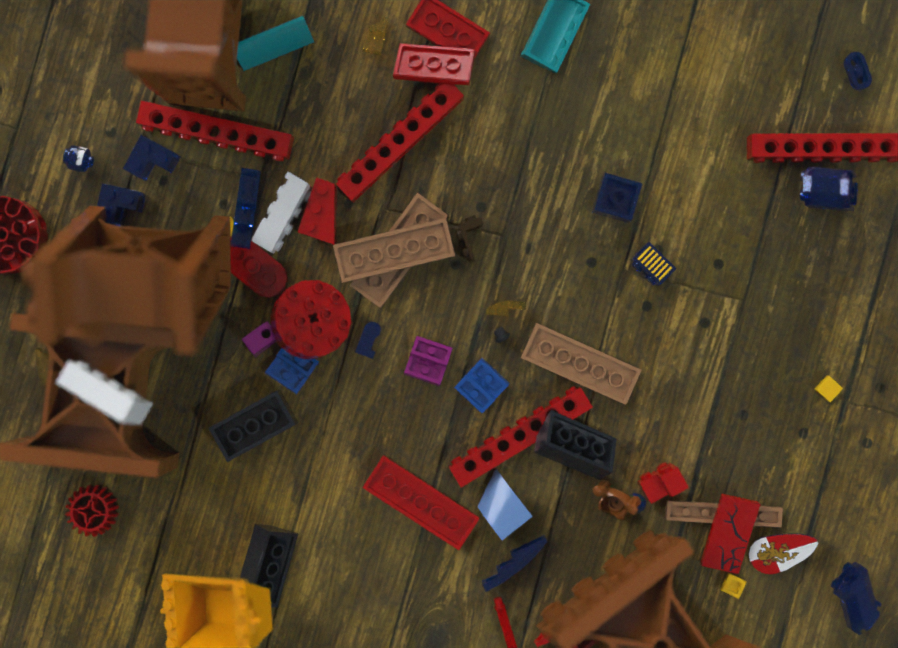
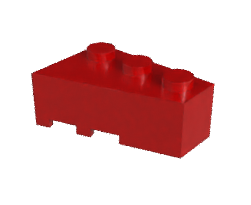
M316 177L298 229L299 234L331 245L336 244L337 186L335 183Z

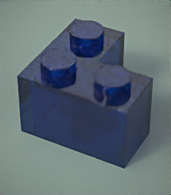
M141 135L123 169L146 181L154 165L172 173L180 156Z
M102 183L97 206L106 207L107 224L120 226L124 209L143 212L146 194Z

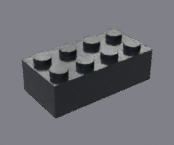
M277 390L211 426L209 430L224 458L229 462L298 424V421L282 391Z

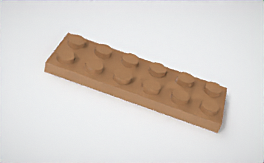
M417 193L390 231L447 219L448 215ZM411 267L354 280L349 286L381 308Z
M446 218L333 245L342 283L455 256Z
M538 323L535 324L521 355V358L625 405L641 373V369Z

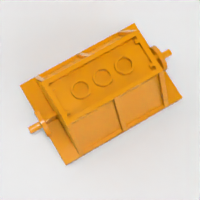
M162 574L163 581L161 582V587L164 592V601L160 613L165 614L164 626L167 632V648H256L273 629L270 589L247 583V580Z

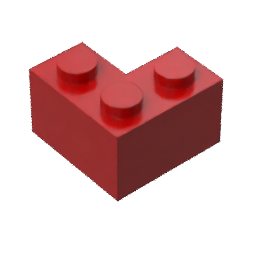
M667 462L656 467L657 470L652 473L649 471L642 474L640 480L637 481L646 499L651 504L666 495L674 497L689 488L678 467L672 463L667 464Z

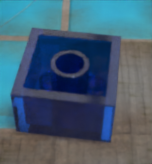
M604 173L600 181L592 213L626 223L631 222L643 183Z

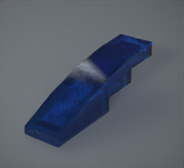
M241 169L230 245L232 247L250 249L261 174L259 170Z
M545 535L511 550L512 558L496 566L498 573L482 580L485 592L502 584L526 566L548 542Z

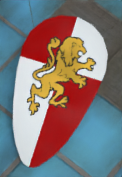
M798 533L761 537L754 541L750 547V562L761 573L768 575L777 574L795 566L811 555L818 546V540L815 537Z

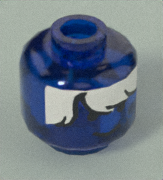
M72 145L69 149H65L63 163L66 164L69 170L86 172L89 167L92 168L94 157L91 156V151L88 148Z

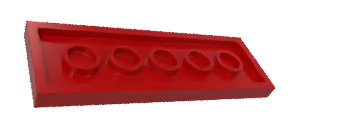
M385 455L382 456L362 487L457 550H460L480 519L479 516Z

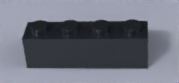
M551 410L537 434L534 453L601 480L613 473L617 439Z
M255 524L239 580H247V583L270 589L271 607H278L298 533L271 525Z

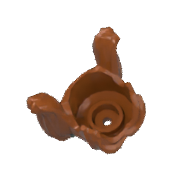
M602 480L598 486L593 488L594 495L601 497L598 503V510L607 512L618 520L623 521L628 512L634 515L641 504L640 497L628 495L614 488L608 480Z

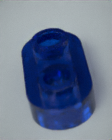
M852 52L844 59V67L850 84L855 90H864L872 82L865 57L860 52ZM851 60L855 62V66L851 64ZM857 78L862 80L861 84L857 82Z

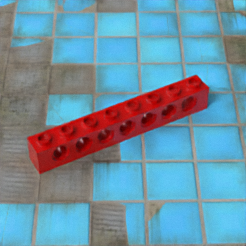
M439 83L435 87L436 91L431 95L427 94L421 100L422 104L418 108L413 107L407 113L408 117L404 121L399 120L393 126L394 130L390 134L385 133L379 139L380 143L376 147L371 146L365 152L366 156L362 160H356L351 165L352 169L348 173L344 172L337 178L338 182L336 185L353 203L464 100V95L454 84ZM444 97L446 103L439 105L436 103V99ZM430 110L433 114L429 118H424L422 112ZM410 123H416L418 125V129L416 131H410L408 129V125ZM396 136L404 137V142L396 144L394 139ZM389 149L390 155L385 158L381 157V150ZM369 162L376 163V168L372 171L366 169V165ZM355 175L362 176V181L358 184L352 182V178Z
M142 100L136 123L144 131L153 132V129L159 130L162 135L172 136V134L179 135L180 139L188 141L194 138L198 139V143L209 145V142L216 143V147L227 149L228 146L234 147L237 152L246 153V151L254 152L253 155L263 158L265 155L272 156L273 160L283 162L284 159L289 160L294 141L292 134ZM162 115L163 121L156 124V118ZM177 120H182L181 126L175 128L174 123ZM200 124V130L193 132L194 125ZM219 128V134L212 137V130ZM237 132L238 138L235 141H230V135ZM251 137H257V142L254 145L248 144V140ZM269 141L276 142L273 149H267Z
M898 133L751 134L747 137V160H753V163H763L765 160H772L773 163H782L784 160H791L792 163H800L803 160H810L811 163L823 162V160H830V163L842 162V159H849L850 163L861 162V159H868L869 163L880 162V159H887L889 163L898 162ZM766 144L771 146V153H768L765 150ZM785 144L791 147L790 153L785 151ZM804 144L810 147L809 153L805 152ZM823 144L829 147L828 153L823 150ZM843 144L848 147L847 153L842 149ZM862 144L867 147L866 153L862 151ZM881 144L886 147V152L881 150Z
M575 386L565 391L566 395L561 398L559 396L554 397L545 408L542 406L532 411L533 415L530 417L523 416L516 421L517 425L512 428L510 426L503 428L499 431V436L495 438L490 436L483 441L484 445L479 448L474 446L467 451L468 454L462 458L458 456L451 460L449 469L460 487L462 488L536 443L537 434L549 411L555 410L563 416L575 419L593 408L582 388H576ZM572 400L573 408L571 410L564 409L565 401ZM534 420L541 422V427L538 430L531 429V423ZM516 431H524L525 436L522 440L514 438ZM501 440H506L508 442L507 449L500 450L498 443ZM483 451H491L492 457L489 460H484L481 457ZM469 460L476 463L475 468L472 470H468L465 467V463Z

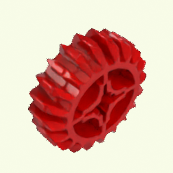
M89 484L86 488L83 486L79 488V491H74V497H69L68 501L71 504H67L66 508L70 511L66 512L65 515L71 517L67 523H74L72 526L73 530L79 528L78 534L84 532L86 537L90 536V534L96 537L98 533L102 535L105 533V530H110L112 528L111 524L116 523L114 517H117L119 513L114 510L118 509L119 506L113 503L117 501V498L111 499L110 496H112L113 492L106 494V487L100 490V485L93 487ZM85 496H91L88 504L80 505ZM100 500L104 504L105 508L100 505ZM105 516L100 525H93L97 517Z

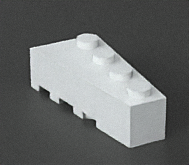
M287 172L285 176L288 179L286 184L280 186L277 191V201H273L267 210L268 218L264 217L251 240L273 254L275 251L278 252L283 246L284 242L282 240L284 236L289 235L292 231V223L295 218L298 219L303 212L302 206L305 202H308L312 187L290 172Z
M81 360L77 362L68 361L57 380L58 384L121 423L142 424L153 404L152 402L126 389L120 383L106 378L104 373L90 369V365Z

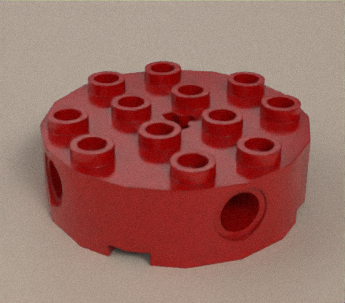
M0 196V273L24 272L26 262L32 260L41 252L42 247L47 245L48 233L46 223L39 211L27 202Z
M304 280L288 287L274 302L270 321L278 345L290 355L305 360L321 358L338 349L348 336L351 326L350 308L343 294L332 285L319 280ZM309 317H312L313 323H310Z

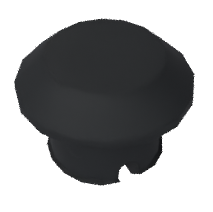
M503 327L494 331L497 338L496 343H501L510 337V333H506Z

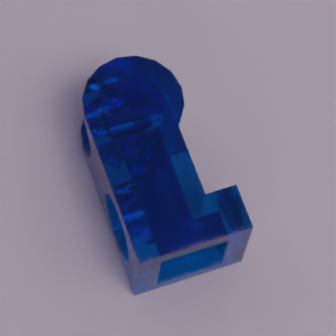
M377 322L366 324L355 353L374 359L376 351L372 350L376 338L382 332L381 326Z

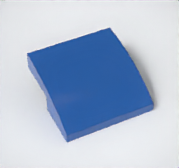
M281 348L274 361L265 371V374L297 395L319 361L315 358L304 360L292 356Z
M481 358L454 388L483 413L510 383Z

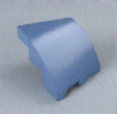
M494 470L477 507L500 539L503 540L529 520L532 515L498 470Z

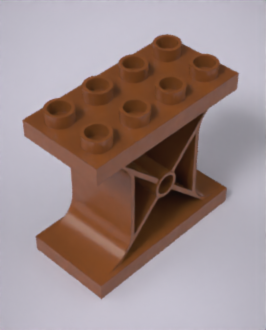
M150 0L144 48L142 52L126 50L124 68L169 105L245 112L246 96L236 83V62L243 0Z
M89 206L77 218H73L69 226L63 231H59L54 240L48 245H44L39 254L32 260H28L25 264L24 282L27 286H33L34 300L28 306L27 319L29 325L37 327L38 342L56 343L71 326L84 323H102L164 328L174 331L176 333V353L194 354L231 289L230 216L214 215L207 227L203 229L175 231L110 225L106 223V207Z
M12 313L10 330L26 331L37 336V327L29 325L27 314ZM84 323L69 327L56 343H45L49 351V367L41 428L35 436H25L0 442V460L155 478L178 468L179 453L161 451L152 446L144 435L143 422L142 424L121 423L57 383L68 361L77 362L81 360L89 364L90 369L104 373L106 378L120 383L126 389L146 399L151 360L160 350L166 347L176 348V333L174 331L153 327Z
M652 530L641 534L633 541L636 550L625 558L622 553H619L608 559L602 566L606 572L598 579L593 581L591 577H586L579 581L572 588L575 596L564 605L560 600H557L545 607L540 613L544 620L536 625L543 637L558 648H571L580 640L586 638H593L599 648H759L727 634L712 646H708L674 596L672 590V576L677 565L693 554L694 551L685 539L668 536L666 533L654 534Z

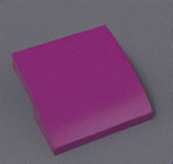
M416 336L404 375L440 387L453 348Z

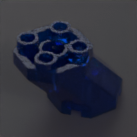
M807 167V170L801 172L803 190L800 191V201H804L805 206L808 208L854 211L855 208L852 205L857 204L858 183H853V178H857L856 173L853 170Z
M847 562L843 566L840 576L833 580L831 587L834 589L833 593L840 598L847 627L856 634L861 635L862 632L860 630L868 631L871 629L880 616L877 606L881 607L882 603L875 599L868 570L857 562L852 564Z

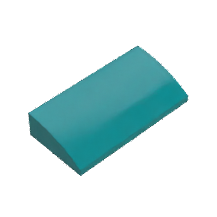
M547 0L520 56L542 68L557 73L590 4L584 0Z
M298 17L238 42L237 60L243 70L246 71L313 43V37L304 17Z

